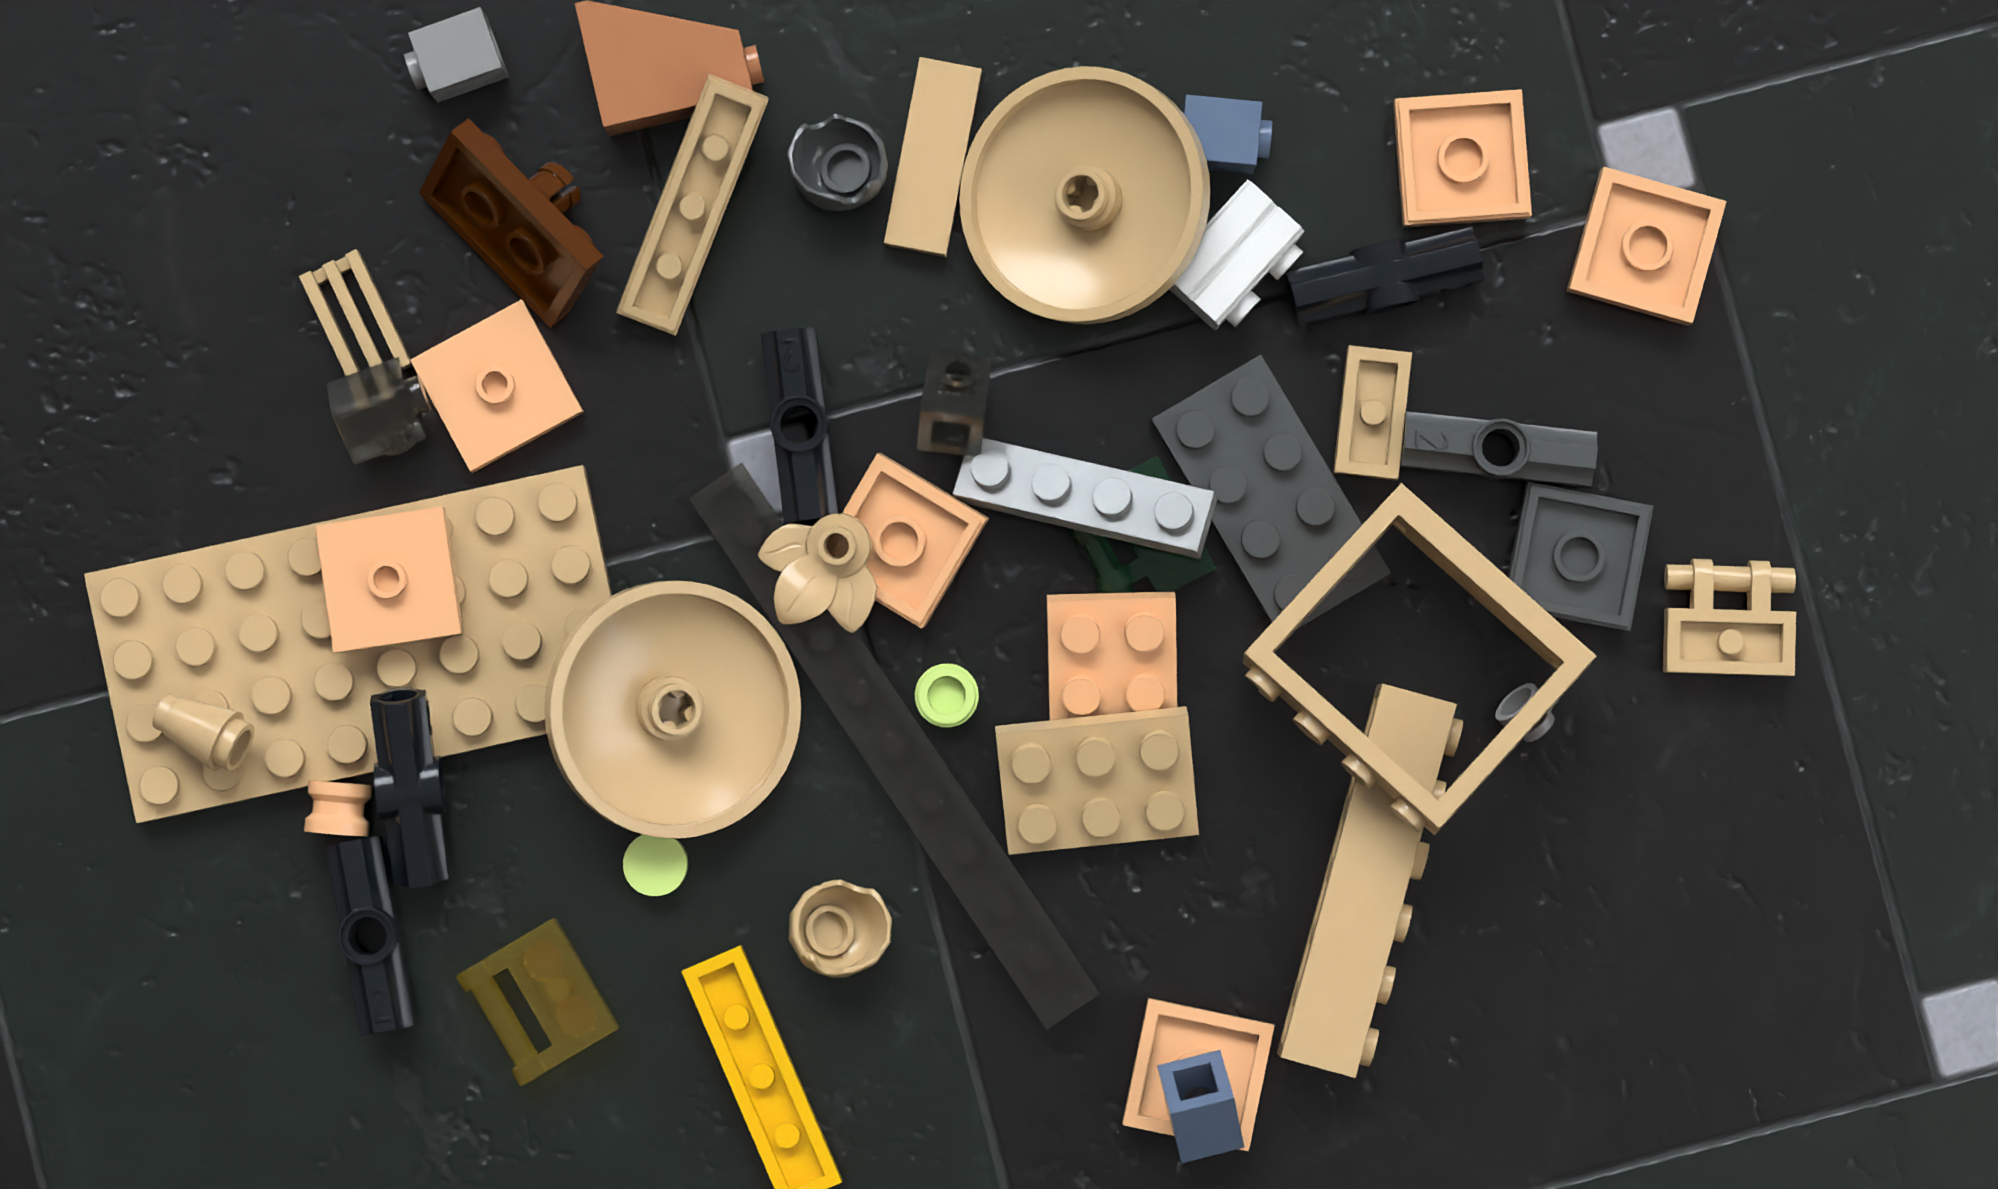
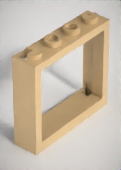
M1401 483L1244 653L1243 664L1250 669L1245 677L1259 689L1258 692L1271 702H1274L1280 696L1298 712L1293 718V722L1311 740L1321 746L1328 739L1347 756L1341 762V765L1354 779L1368 789L1377 783L1395 800L1389 807L1402 822L1405 820L1418 833L1423 827H1426L1435 836L1593 662L1596 655ZM1392 525L1556 670L1439 800L1434 798L1274 654Z

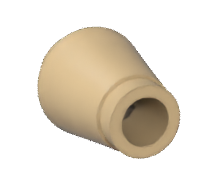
M167 694L161 700L152 720L154 729L163 732L166 737L212 771H216L219 768L234 771L246 757L254 737V726L244 721V716L241 712L183 697L179 698L173 694Z

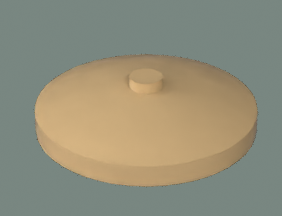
M1080 66L1049 72L1032 79L1009 94L995 107L977 132L968 151L960 182L959 201L962 228L968 248L983 275L996 290L1017 306L1033 314L1070 324H1096L1117 320L1143 309L1161 297L1174 285L1193 259L1206 228L1210 207V176L1205 153L1193 126L1184 113L1165 94L1150 84L1127 73L1102 67Z
M657 581L636 585L618 592L594 607L577 623L562 644L549 675L545 696V723L549 745L562 776L573 792L590 809L607 821L633 832L659 838H688L709 834L735 823L753 811L767 798L786 771L797 743L801 721V697L797 673L791 656L776 630L756 609L739 597L707 584L690 581Z

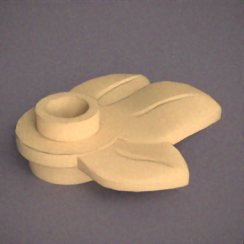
M833 513L819 519L813 526L795 523L787 524L775 530L766 539L759 551L758 557L764 564L782 572L776 583L774 593L775 610L778 620L782 624L805 622L821 615L826 609L850 633L855 632L864 624L875 602L877 586L866 565L871 552V538L867 528L859 519L845 513ZM834 533L845 536L849 543V550L842 558L834 557L827 549V541Z

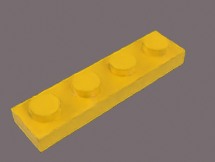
M737 946L682 970L683 977L774 1189H828L842 1183L843 1179L743 946Z

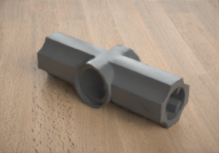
M1406 411L1400 467L1478 475L1489 480L1505 478L1590 488L1596 469L1598 452L1597 432L1519 424L1505 418L1483 420ZM1500 433L1510 439L1514 454L1512 461L1507 466H1495L1485 459L1482 453V443L1487 434Z

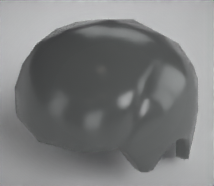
M833 114L828 119L813 125L802 124L796 130L787 150L792 181L807 201L827 211H848L866 204L880 193L881 187L885 185L889 171L884 142L869 124L848 117L844 118L839 114Z

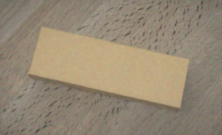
M923 57L919 58L884 246L947 257L981 81V68Z

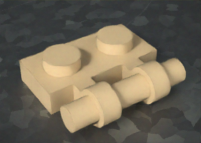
M1691 559L1690 565L1666 564L1664 571L1665 589L1689 590L1690 609H1664L1663 673L1795 676L1796 612L1771 611V593H1794L1796 584L1795 569L1771 567L1769 561L1749 560L1747 567L1713 566L1711 559ZM1713 591L1746 592L1747 610L1713 609Z

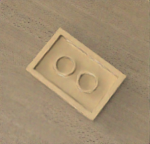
M1186 706L995 726L1008 855L1199 835L1189 717Z

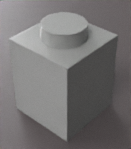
M481 7L408 33L414 51L404 54L413 83L417 90L427 87L437 103L509 77L491 25Z

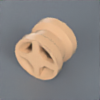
M309 780L308 794L313 799V810L305 818L304 831L335 835L369 836L370 823L364 817L365 804L372 798L373 785Z

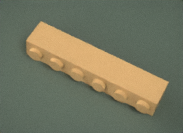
M1382 683L1376 686L1364 735L1434 798L1439 800L1446 790V782L1437 780L1443 755L1450 757L1455 755L1462 732L1463 720L1454 718L1457 707L1455 703ZM1353 777L1351 778L1277 1049V1054L1281 1058L1356 1078L1359 1064L1367 1067L1370 1066L1375 1053L1379 1030L1370 1027L1376 1002L1384 1005L1388 1002L1396 973L1395 967L1386 965L1393 940L1403 943L1406 937L1413 906L1403 903L1410 879L1420 881L1430 846L1428 843L1420 841L1423 829L1418 833L1405 820L1402 822L1392 812L1389 806L1395 800L1377 783L1368 789Z

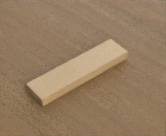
M708 73L616 313L676 336L769 99L767 96Z

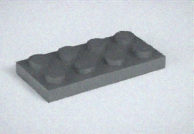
M1262 355L1255 357L1151 419V423L1188 485L1215 491L1217 503L1211 524L1270 623H1272L1362 526L1361 521ZM1375 545L1372 546L1299 627L1391 574Z

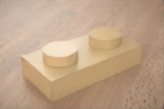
M1351 345L1347 347L1333 474L1398 480L1412 352Z

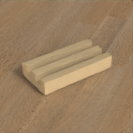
M355 249L345 254L346 257L337 261L332 260L322 265V268L314 272L309 271L302 274L299 278L352 390L357 393L413 365L360 251ZM353 270L394 357L393 360L385 364L343 279L342 274ZM330 281L371 368L370 371L364 374L361 373L320 287L321 284Z

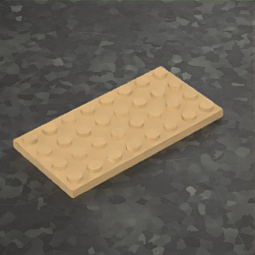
M583 465L84 574L136 823L149 822L308 787L309 780L336 781L373 773L374 763L378 761L370 698L371 695L380 694L392 688L412 687L414 689L426 690L430 706L435 756L446 757L546 735L545 696L554 660L565 639L577 623L594 607L613 596L586 468ZM445 507L464 634L333 653L315 525ZM167 694L241 712L244 716V721L254 726V737L251 747L242 763L234 771H228L223 768L212 771L166 737L163 732L153 728L152 720L161 700Z

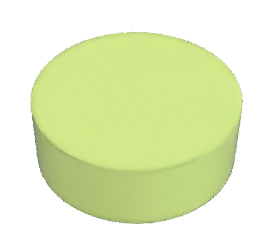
M939 664L931 667L920 677L915 689V702L920 714L933 725L945 728L955 727L966 722L976 710L979 699L978 687L972 675L964 668L954 664Z
M641 835L628 846L624 854V875L628 883L636 891L644 895L662 896L671 893L682 884L687 875L688 856L686 850L676 838Z

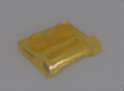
M556 917L456 976L465 993L470 990L473 992L516 1066L511 1072L520 1087L620 1028ZM507 968L552 1043L551 1047L539 1054L493 978Z

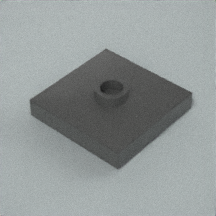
M1527 482L1525 483L1508 578L1553 618L1629 632L1632 625L1654 506Z

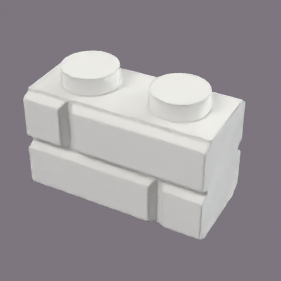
M1247 180L1206 224L1202 240L1193 259L1169 290L1186 303L1192 311L1214 330H1217L1225 320L1236 327L1260 301V298L1252 290L1262 279L1270 273L1279 280L1303 254V251L1295 243L1301 238L1304 230L1280 207H1277L1255 184Z

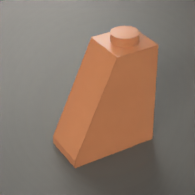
M588 0L575 3L602 124L609 137L691 118L708 73L754 91L753 85L764 83L756 45L744 47L739 30Z

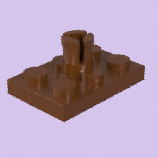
M469 118L450 132L419 194L550 328L568 315L604 257L595 248L590 236L582 228L573 225L562 214L577 205L581 198L579 186H571L560 194L559 190L574 180V177L563 166L555 162H547L537 170L533 177L528 179L505 156L500 144L490 135L484 134Z

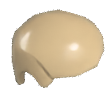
M844 880L827 881L810 888L801 896L790 913L788 939L804 966L821 975L832 978H845L861 972L879 961L891 941L892 917L881 895L874 889L859 887Z

